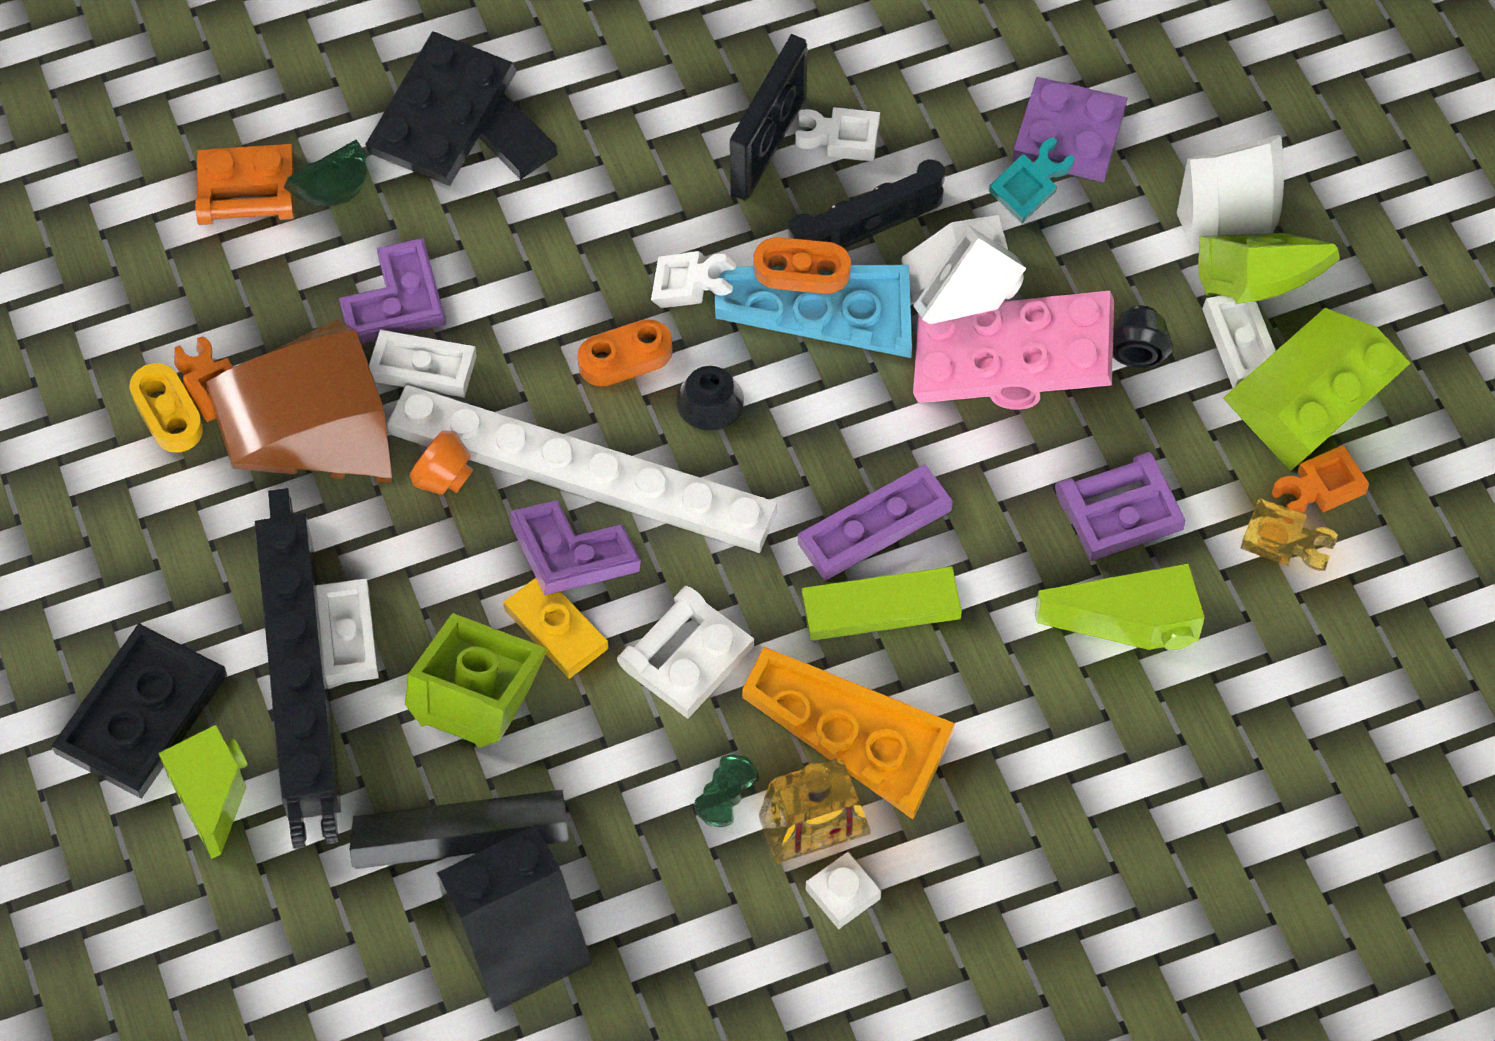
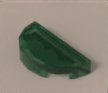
M356 139L289 176L285 182L284 189L296 198L317 206H336L348 202L360 192L367 173L365 165L366 153Z

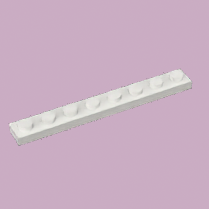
M407 384L387 423L390 435L427 447L441 431H455L471 454L469 459L471 461L757 553L761 552L777 513V502Z

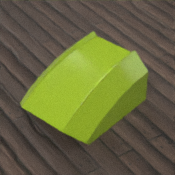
M1287 233L1199 236L1198 276L1206 296L1222 295L1234 299L1236 304L1261 301L1287 293L1320 276L1340 260L1338 247L1334 243Z
M452 613L409 672L405 706L422 727L426 725L473 742L478 748L496 743L501 740L523 703L548 648Z

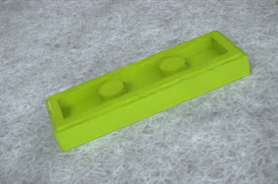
M952 566L802 588L801 595L810 641L961 619L962 614Z

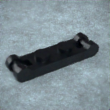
M924 160L918 165L917 173L894 183H883L874 188L870 193L852 201H841L833 205L828 211L812 217L808 214L796 215L789 222V238L831 242L846 248L938 208L943 202L944 165L937 160Z

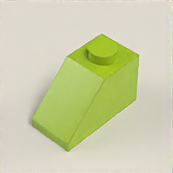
M214 725L158 753L166 774L211 859L222 854L246 790L240 769L248 766L235 738L225 742L218 727Z

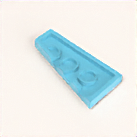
M851 265L849 282L842 290L832 294L766 287L755 277L753 266L736 267L734 270H726L718 277L726 280L733 288L732 292L727 295L719 296L715 294L716 319L911 358L909 265ZM772 266L770 269L782 271L785 267ZM829 270L819 272L820 275L834 274Z

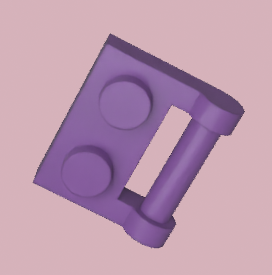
M1150 452L1135 456L1133 463L1076 482L1069 478L1055 484L1058 501L1062 509L1067 511L1090 561L1184 530L1186 520L1155 458ZM1139 481L1145 485L1086 505L1084 502L1085 499Z

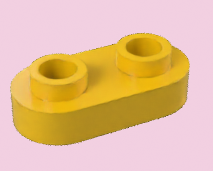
M161 363L148 364L138 369L130 380V392L136 408L156 443L162 449L169 452H184L193 448L202 437L203 424L196 406L177 373L171 367ZM157 391L165 392L157 398L150 397ZM176 428L186 429L181 433L171 434Z

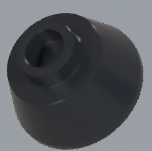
M1138 305L1119 315L1113 329V358L1116 361L1129 367L1150 368L1159 365L1171 355L1173 343L1166 321L1155 309L1149 306Z
M703 366L694 370L680 386L676 399L677 409L680 416L689 425L701 430H719L729 426L739 417L744 405V396L739 384L727 371L717 366Z

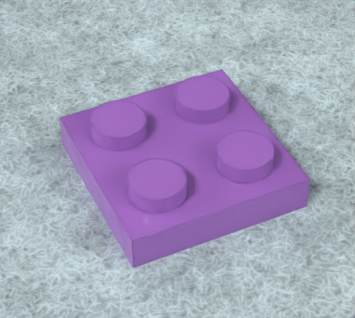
M1036 77L1015 144L1013 161L1015 162L1024 154L1034 163L1038 159L1039 149L1043 142L1054 137L1057 140L1056 148L1048 154L1052 162L1061 163L1071 154L1075 159L1072 169L1067 174L1105 182L1128 98Z

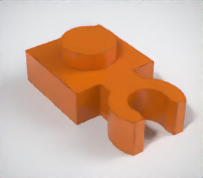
M201 336L197 338L196 351L199 356L187 355L179 345L174 349V364L181 373L185 374L183 375V385L206 422L216 419L206 388L207 382L233 368V365L228 358L214 363L212 360V345L205 337Z
M1342 445L1300 463L1297 473L1299 477L1285 476L1278 479L1274 484L1272 495L1274 498H1277L1283 494H1292L1297 498L1296 501L1287 504L1285 511L1287 519H1294L1302 516L1310 503L1316 502L1321 511L1326 512L1365 495L1369 482L1346 447Z

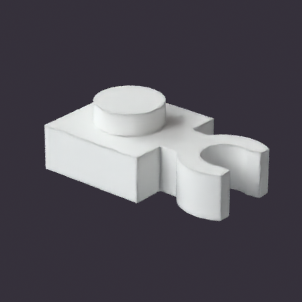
M833 107L832 118H825L815 110H800L799 126L809 127L813 130H796L795 146L808 150L820 145H827V157L874 162L880 112Z
M699 251L659 256L651 301L660 308L700 304L702 303L705 290H710L719 296L727 295L732 292L733 286L723 278L718 277L726 270L736 269V263L725 254H715L706 258Z

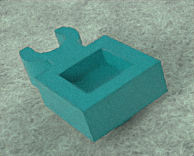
M1054 137L1043 142L1039 149L1038 159L1034 163L1026 155L1022 154L989 185V192L1021 223H1024L1056 192L1057 186L1050 178L1062 177L1073 167L1075 158L1071 154L1061 163H1054L1049 159L1048 154L1057 145V140Z

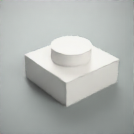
M849 852L806 881V891L838 929L881 899V890Z

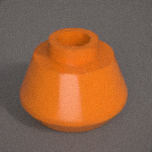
M441 431L416 462L409 474L412 485L415 488L442 496L449 488L457 494L474 471L473 468L467 465L471 454L455 431Z

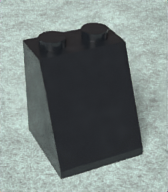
M537 825L437 872L448 923L495 1012L592 964L561 869Z

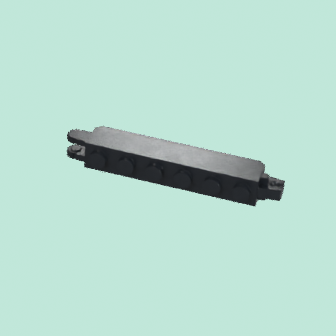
M284 488L268 491L270 518L256 520L255 531L281 799L289 820L293 849L305 848L307 830L303 818L322 815L321 830L326 843L339 842L336 813H341V800L329 687L324 671L316 585L318 583L312 536L306 514H293L289 489Z

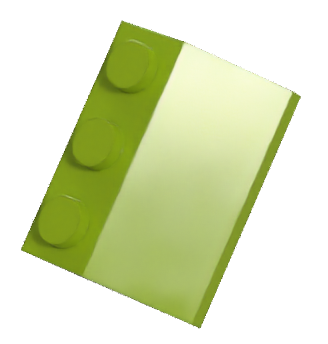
M1324 308L1226 394L1223 399L1288 470L1292 471L1411 363L1376 326Z

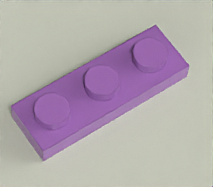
M926 464L798 533V545L823 580L826 581L951 512L953 500Z

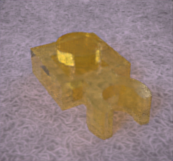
M1259 498L1240 549L1289 566L1294 554L1300 556L1308 567L1317 571H1325L1330 556L1318 552L1314 547L1322 545L1334 549L1338 534L1324 527L1312 530L1306 529L1304 525L1307 515Z

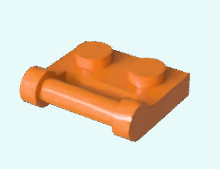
M292 144L197 150V197L195 208L198 225H212L216 219L276 215L279 216V220L295 219V176ZM277 195V197H262V198H247V199H232V200H217V201H214V199H219V198H234V197Z

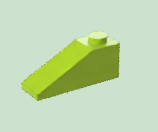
M1189 564L1039 590L1035 609V618L1038 624L1147 650L1165 647L1167 650H1179L1191 645L1195 641H1199L1205 618Z

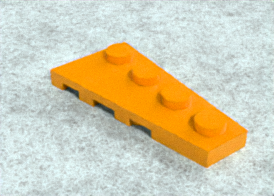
M763 647L742 689L743 699L827 759L833 760L834 764H836L835 759H843L848 774L913 820L954 734L955 723L767 647Z

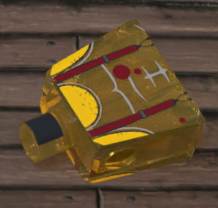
M834 759L821 764L812 763L802 770L773 779L769 784L759 812V820L776 864L871 834L870 827L843 759Z

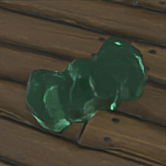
M736 754L721 757L719 768L713 772L712 781L705 785L704 793L695 799L694 808L697 816L707 825L713 827L731 825L734 821L733 806L741 801V790L758 782L759 773L748 757Z

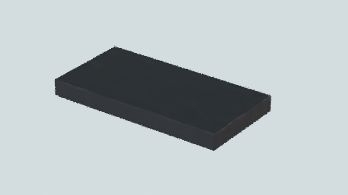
M563 789L353 816L349 849L352 868L360 869L476 854L534 825H537L546 844L566 842L569 838Z

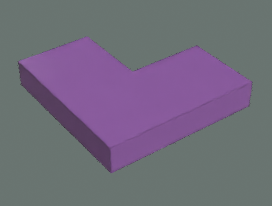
M424 238L377 248L386 287L339 298L345 324L356 329L361 344L377 341L380 330L408 334L446 325Z
M558 500L510 511V525L544 595L640 572L641 559L623 524L575 535Z

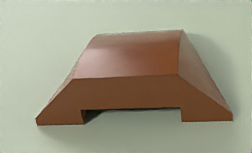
M335 320L262 356L237 365L207 382L208 395L232 469L296 474L299 469L329 472L330 478L344 479L345 474L374 476L375 482L391 484L392 471L385 412L356 329Z

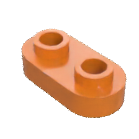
M773 237L764 240L755 249L753 270L757 280L769 288L832 294L842 290L849 282L851 259L847 251L835 243ZM775 265H781L785 267V269L782 271L773 270L770 268ZM829 270L834 274L820 275L819 272Z
M646 319L586 339L578 349L577 359L580 375L592 385L609 386L664 367L672 357V335L663 323ZM645 338L655 339L651 343H643L640 340ZM602 352L609 354L606 358L595 357L596 354Z

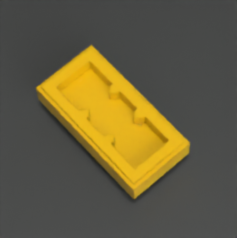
M536 578L503 602L506 613L537 645L548 648L546 655L568 679L609 649L607 639L561 591L544 595Z

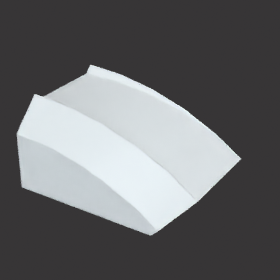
M1281 135L1187 158L1177 216L1191 245L1199 248V236L1267 234L1274 232L1280 220L1284 190Z

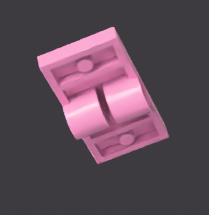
M1111 291L1003 301L998 309L934 324H929L922 320L918 314L913 394L917 402L925 403L990 397L1000 407L1021 410L1035 406L1040 400V392L1112 385L1114 299Z

